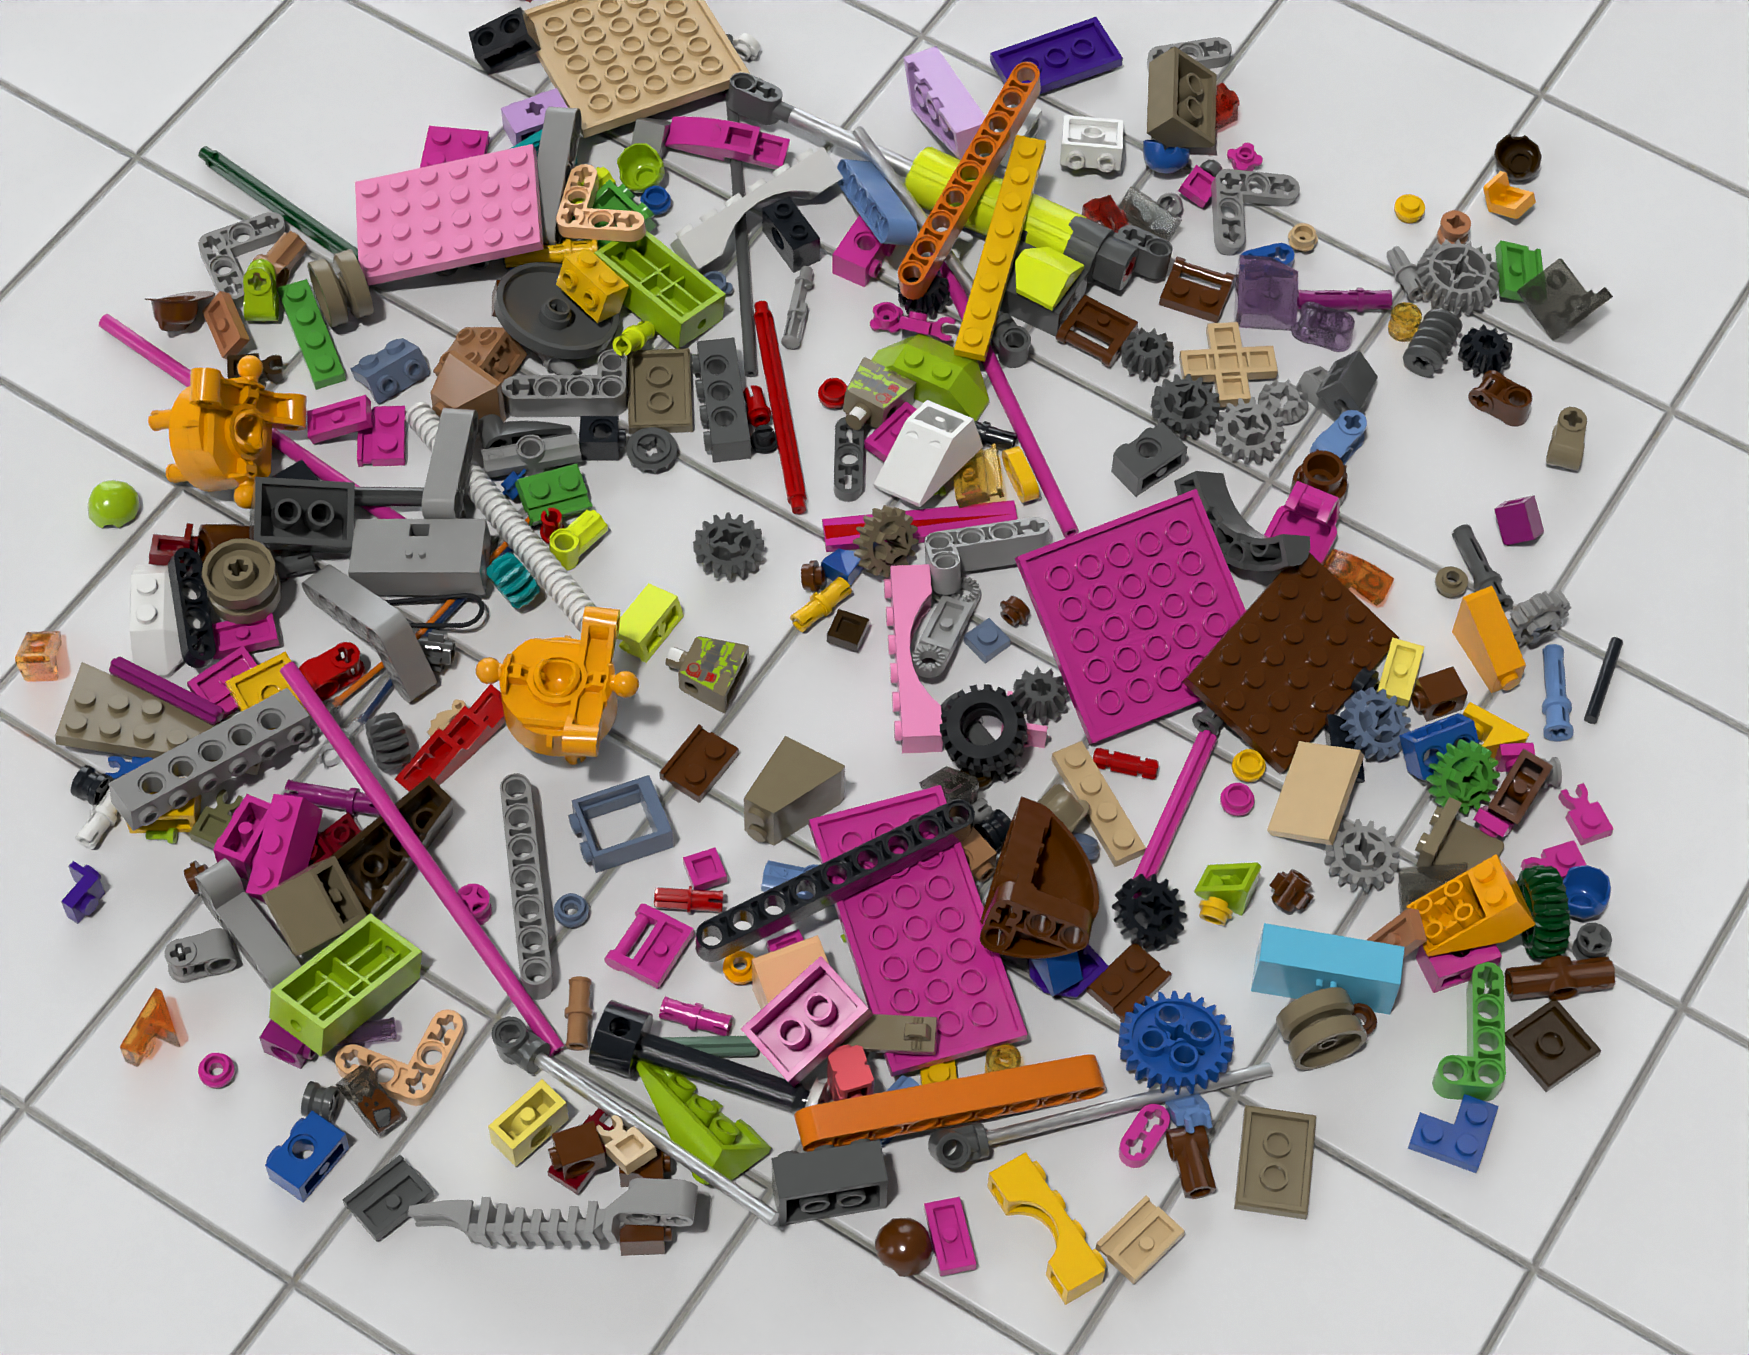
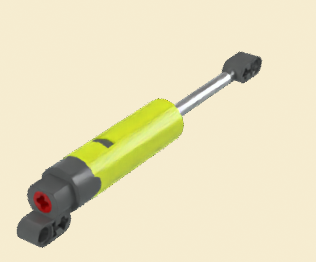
M744 72L735 73L731 76L727 106L732 111L763 125H772L781 120L873 162L853 133L783 102V94L779 87ZM875 144L894 171L906 178L904 185L920 207L932 211L961 160L933 147H926L919 152L913 161ZM993 175L964 227L987 237L1003 179ZM967 178V179H965L964 181L972 182V181H974V180H976V179H975V178ZM1034 193L1020 237L1021 241L1036 248L1050 247L1084 264V270L1088 271V283H1093L1097 280L1119 291L1127 285L1133 272L1151 279L1165 277L1173 251L1169 241L1133 225L1122 226L1118 233L1108 227ZM952 203L950 206L957 207L961 203Z

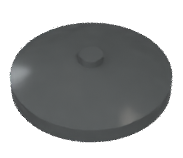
M550 262L527 263L513 268L502 277L494 297V310L498 321L505 331L525 347L550 357L581 359L602 352L613 341L619 324V313L597 323L556 285L562 264Z

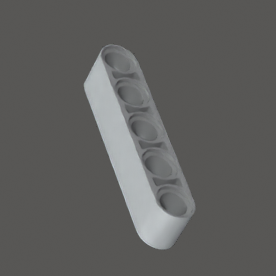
M548 107L546 109L537 157L543 245L560 244L562 240V235L558 231L556 216L570 172L575 166L582 125V116L579 108Z

